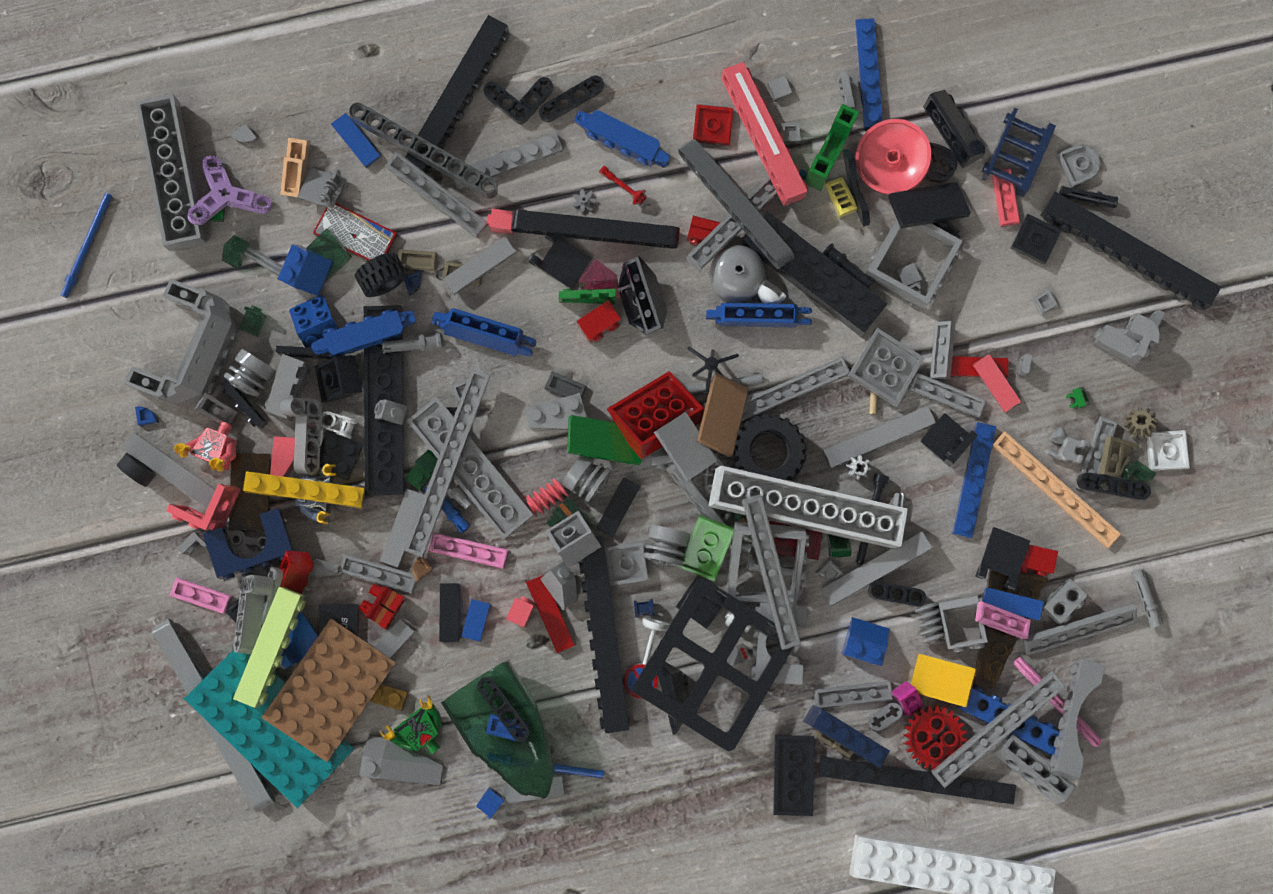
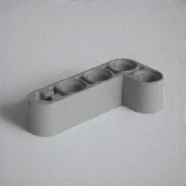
M284 399L280 403L281 413L285 416L296 417L294 470L298 475H314L319 470L322 406L319 401L314 399Z
M249 575L245 576L241 582L234 638V652L252 654L261 632L265 596L270 595L273 590L274 580L272 577Z

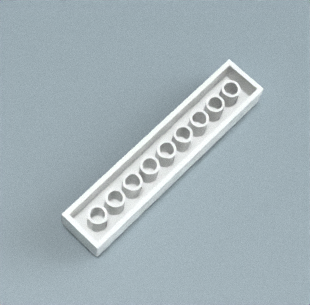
M720 466L715 469L708 507L746 515L742 500L761 494L769 521L805 527V529L889 548L902 546L907 508L730 467Z
M855 834L849 874L855 878L951 894H1053L1056 870L1045 865Z

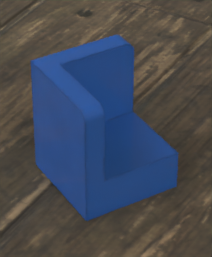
M489 787L476 807L488 815V819H491L505 798Z

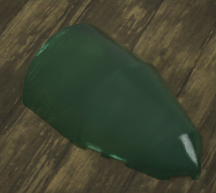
M508 659L451 694L441 704L473 755L483 760L491 770L496 771L519 794L545 799L551 790L555 768L541 710ZM481 678H491L522 720L529 723L530 738L525 743L486 734L490 715L496 714L477 688L478 681ZM491 682L489 684L483 683L484 688L482 690L486 689L490 696L498 692L497 690L495 692L491 690ZM502 697L494 698V707H501L503 705ZM508 712L504 716L505 718L515 719V715L512 712Z

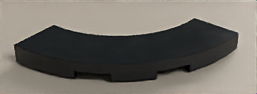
M845 149L843 150V157L850 192L857 205V214L863 227L870 225L869 208L857 183L859 178L856 160L852 151Z

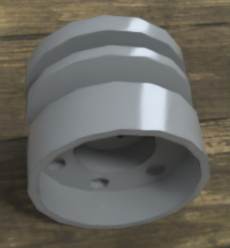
M241 349L235 358V361L241 365L240 368L230 366L229 369L236 374L233 377L226 372L224 377L231 385L242 392L259 398L261 394L254 390L255 386L264 390V385L259 382L260 378L270 381L276 370Z
M580 456L565 476L562 485L572 492L578 486L581 487L578 496L581 498L588 492L585 501L590 503L601 493L608 482L612 470L607 468L601 474L600 472L604 466L602 463L594 469L592 466L595 458Z
M651 525L648 538L656 541L655 545H646V548L654 552L653 554L644 553L643 557L655 564L668 567H683L684 561L676 559V556L685 557L686 554L678 551V547L688 546L690 534L667 527Z

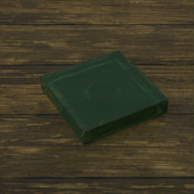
M325 229L307 247V249L334 261L325 283L352 258L350 253L329 229Z

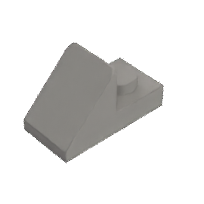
M204 393L195 407L197 411L219 424L222 421L231 424L238 413L207 393Z

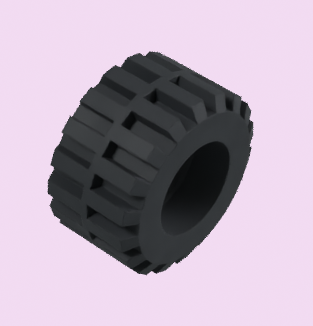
M394 252L381 254L370 259L354 274L364 295L368 298L377 297L393 290L408 275L399 257Z

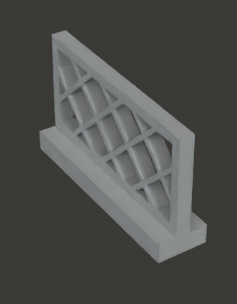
M712 451V453L717 459V462H715L717 468L720 466H724L722 462L718 459V457L715 455V453ZM671 464L666 469L702 516L723 523L734 513L726 511L721 517L718 509L708 507L707 489L712 490V487H707L708 476H714V474L708 473L709 467L704 470V473L697 474L704 475L703 487L695 484V476L685 481L675 464Z

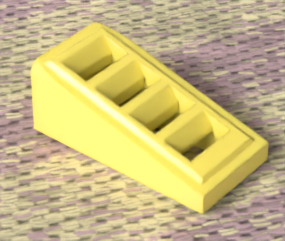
M843 177L825 183L839 218L857 211V205ZM837 184L841 185V187L836 188L834 190H832L831 188L832 186ZM843 190V192H844L843 194H840V195L835 196L834 193H837V192ZM846 197V200L838 202V199ZM849 204L848 207L841 208L842 205Z

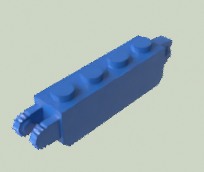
M599 110L593 111L592 114L578 111L574 123L585 130V134H587L586 136L593 141L599 140L603 142L605 147L609 149L615 148L623 156L628 158L631 156L637 159L636 161L643 166H652L654 163L666 168L669 165L670 156L660 150L658 139Z
M721 303V306H716V310H706V320H716V324H720V326L812 325V320L798 319V314H810L812 309L798 307L796 304Z
M455 308L450 309V312L445 314L435 312L432 318V324L440 326V329L444 330V335L516 357L517 354L531 357L533 350L526 346L534 347L537 343L536 339L523 335L524 331L520 328Z
M390 309L382 312V315L374 317V315L365 317L362 322H349L340 329L337 327L326 330L327 333L323 334L324 338L312 343L311 349H313L312 351L315 355L329 352L332 357L344 356L381 344L382 341H390L402 337L403 329L416 323L413 311L398 313L397 310L393 311Z

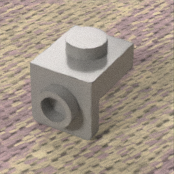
M380 400L375 406V418L402 425L407 406L389 400Z

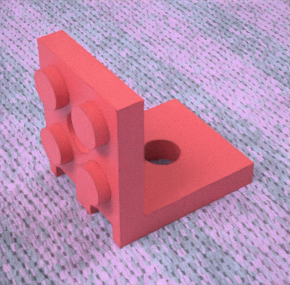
M218 484L205 514L185 505L169 504L166 511L172 514V518L178 521L185 520L189 522L188 526L195 529L215 530L221 527L224 528L241 489L236 486Z

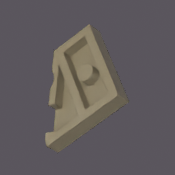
M1106 436L1099 474L1119 478L1124 467L1131 459L1129 455L1133 449L1137 450L1139 444Z

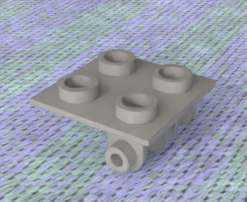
M311 168L297 198L333 209L347 179L342 178L341 172L337 169H334L329 174Z

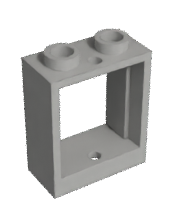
M978 596L939 603L947 646L954 653L963 652L965 647L973 646V649L984 648V644L989 643L985 625L979 623L982 639L955 644L952 639L947 611L975 606L977 612L978 602H980Z

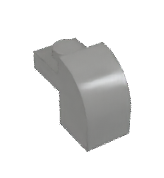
M1138 313L1130 318L1124 335L1138 340L1130 358L1138 361L1146 357L1150 348L1158 344L1160 337L1156 324Z

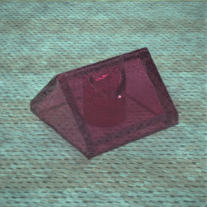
M595 259L579 279L580 290L618 287L617 274Z

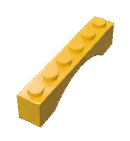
M247 471L243 488L245 493L295 498L362 509L365 489L360 487Z

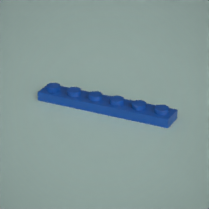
M874 18L857 19L855 21L864 129H870L875 124L883 121Z
M980 422L976 423L974 432L978 436L971 444L952 534L967 538L973 537L996 426Z

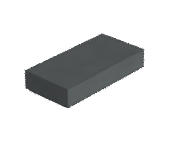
M552 371L544 389L562 397L580 393L582 399L587 386Z

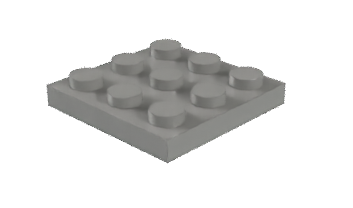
M875 328L847 377L896 407L909 387L924 357L879 328Z

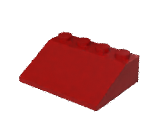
M670 371L607 408L626 441L641 459L663 447L654 434L655 431L684 412L688 414L693 424L697 426L702 422L704 408Z

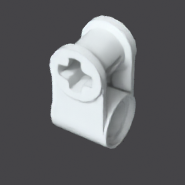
M329 411L322 413L321 426L324 429L347 439H352L351 433L358 421ZM328 416H332L333 423L329 426H326L324 424V419Z

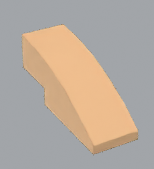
M288 138L280 195L298 196L305 178L310 140Z

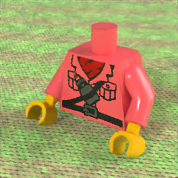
M222 421L217 431L206 428L200 436L186 443V446L183 443L176 444L174 446L175 453L185 458L189 451L191 455L209 462L211 470H215V468L219 472L223 471V469L228 470L231 461L236 458L237 440L228 436L232 425Z

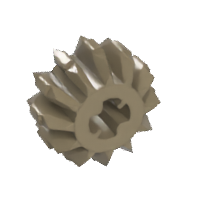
M1138 407V412L1132 409L1130 411L1131 415L1127 414L1125 416L1127 421L1124 422V427L1128 428V434L1133 433L1134 439L1139 435L1143 440L1145 435L1151 437L1152 432L1157 431L1158 419H1155V412L1149 413V408L1142 411V408Z

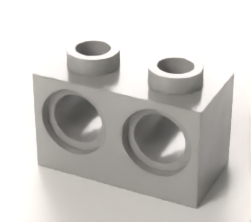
M1067 579L1043 603L1042 610L1056 624L1066 623L1073 616L1071 613L1085 604L1086 601L1084 599L1088 595L1071 579ZM1069 591H1073L1075 594L1073 601H1070L1068 598ZM1057 604L1062 608L1060 615L1055 613V606Z

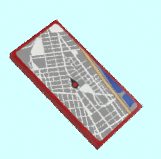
M337 203L333 209L326 207L313 231L314 235L367 261L381 254L388 253L398 235L396 232Z

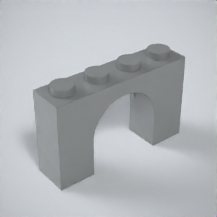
M759 603V607H755V611L774 622L770 604ZM791 605L796 625L806 626L807 606ZM767 625L765 631L769 633L773 628ZM754 628L753 638H757L756 646L752 648V657H755V665L751 666V677H754V680L757 681L771 657L766 649L767 636ZM784 664L773 683L802 685L804 665Z

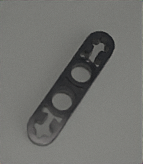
M596 75L591 76L543 104L539 109L541 120L548 123L552 122L600 94L604 89L603 79ZM592 82L599 83V88L592 87ZM577 90H582L585 95L583 98L578 99L574 96V93ZM560 100H567L569 105L566 108H561L558 105ZM554 104H555V106H556V109L559 111V112H557V113H556V110H555L554 107H553ZM544 110L551 111V116L544 115Z
M1082 473L1077 477L1078 487L1086 491L1135 500H1145L1151 494L1150 486L1144 482L1095 473ZM1087 478V480L1095 481V484L1086 485L1083 480ZM1103 479L1107 480L1109 483V487L1107 490H1104L1101 487V481ZM1122 482L1127 486L1125 493L1119 491V485ZM1141 488V490H1144V494L1132 492L1133 489Z
M489 677L481 678L477 684L481 695L511 736L519 743L526 742L530 738V730L497 684ZM491 682V690L493 692L497 690L498 692L490 696L486 689L482 690L484 688L483 683L489 684ZM502 697L503 705L501 707H494V698ZM508 712H512L515 715V719L511 723H507L504 720V716ZM517 724L521 730L526 729L524 732L525 737H517L518 731L515 728L511 730L510 727Z

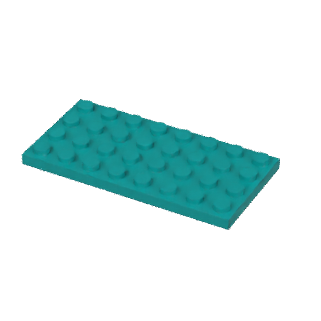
M233 649L184 700L298 809L354 749L343 739L329 761L326 762L261 718L285 685V682L275 673V680L267 689L268 697L264 705L254 708L234 700V695L251 654L236 653Z

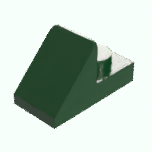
M428 449L415 461L416 465L405 477V480L420 491L432 477L438 458L431 450Z
M827 534L829 556H832V558L851 557L852 550L849 538Z

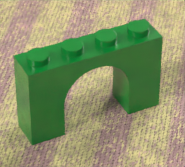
M844 104L841 105L827 138L808 171L805 180L807 185L819 191L822 190L854 126L859 111Z

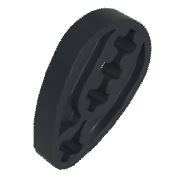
M930 142L933 162L925 178L934 183H942L949 180L955 173L957 158L949 148ZM941 161L942 166H940L939 169L936 168L935 163ZM946 165L950 166L948 172L944 171Z

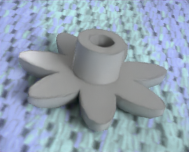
M581 189L580 196L573 195V198L577 200L573 207L580 206L581 213H583L585 207L592 211L591 204L596 203L597 200L591 198L592 191L585 194V191Z

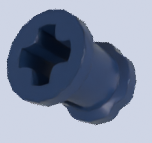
M653 599L644 602L633 601L635 618L650 614L655 616Z

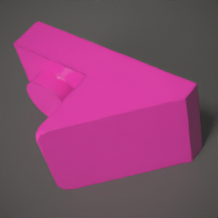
M907 681L891 692L908 717L924 706L917 689Z

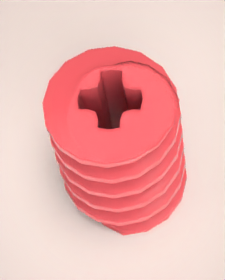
M553 478V486L546 483V490L539 487L540 494L533 491V498L529 495L526 496L527 503L536 517L537 511L544 514L543 507L550 510L549 503L556 506V499L563 502V494L569 498L560 481L558 482Z

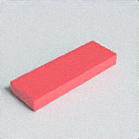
M1011 168L1001 169L1002 171L1012 175ZM992 175L1000 227L1019 224L1020 218L1014 184Z
M990 354L973 364V367L1003 412H1007L1021 402Z

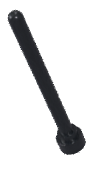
M874 473L875 489L872 497L873 501H880L882 489L885 488V485H888L890 477ZM861 541L856 558V563L859 565L863 564L868 547L866 542Z

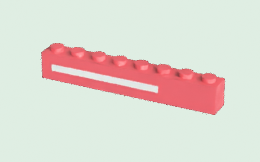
M744 62L723 69L721 80L783 206L804 199L808 192L807 184L799 175V168L797 164H794L791 152L783 142L782 133L778 132L775 126L774 117L770 116L767 110L766 101L762 100L758 85L754 84L750 69L746 68Z

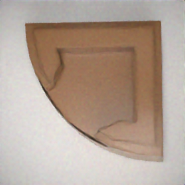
M419 556L414 562L412 571L416 581L433 570L424 557Z

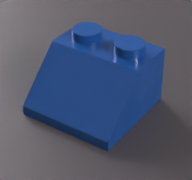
M292 244L277 279L294 288L319 296L334 261L301 245Z
M852 617L841 655L882 666L888 644L889 628Z

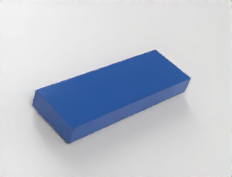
M346 113L331 123L332 127L365 168L380 158L378 152Z
M987 587L984 590L982 599L983 602L1021 617L1038 621L1040 620L1044 601Z

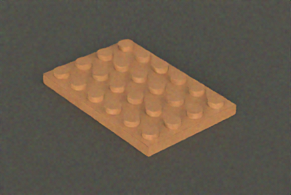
M330 619L261 718L328 762L396 662L333 619Z

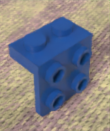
M324 295L314 297L289 310L296 333L305 347H311L313 342L324 338L323 334L327 333L326 330L334 327L338 328Z
M302 612L297 615V626L294 630H291L289 638H291L290 643L281 655L283 656L281 665L285 669L300 662L319 636Z

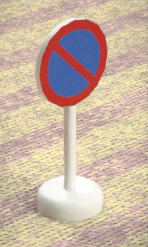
M643 617L642 624L652 629L643 664L632 665L627 669L623 678L625 690L635 698H641L635 694L633 686L649 660L656 631L665 632L669 627V623L662 620ZM657 675L652 682L654 688H657L658 685Z

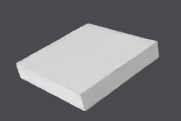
M1186 430L1152 432L1151 437L1146 435L1149 471L1190 468Z

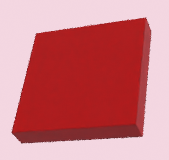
M696 104L693 139L698 143L730 146L734 108Z

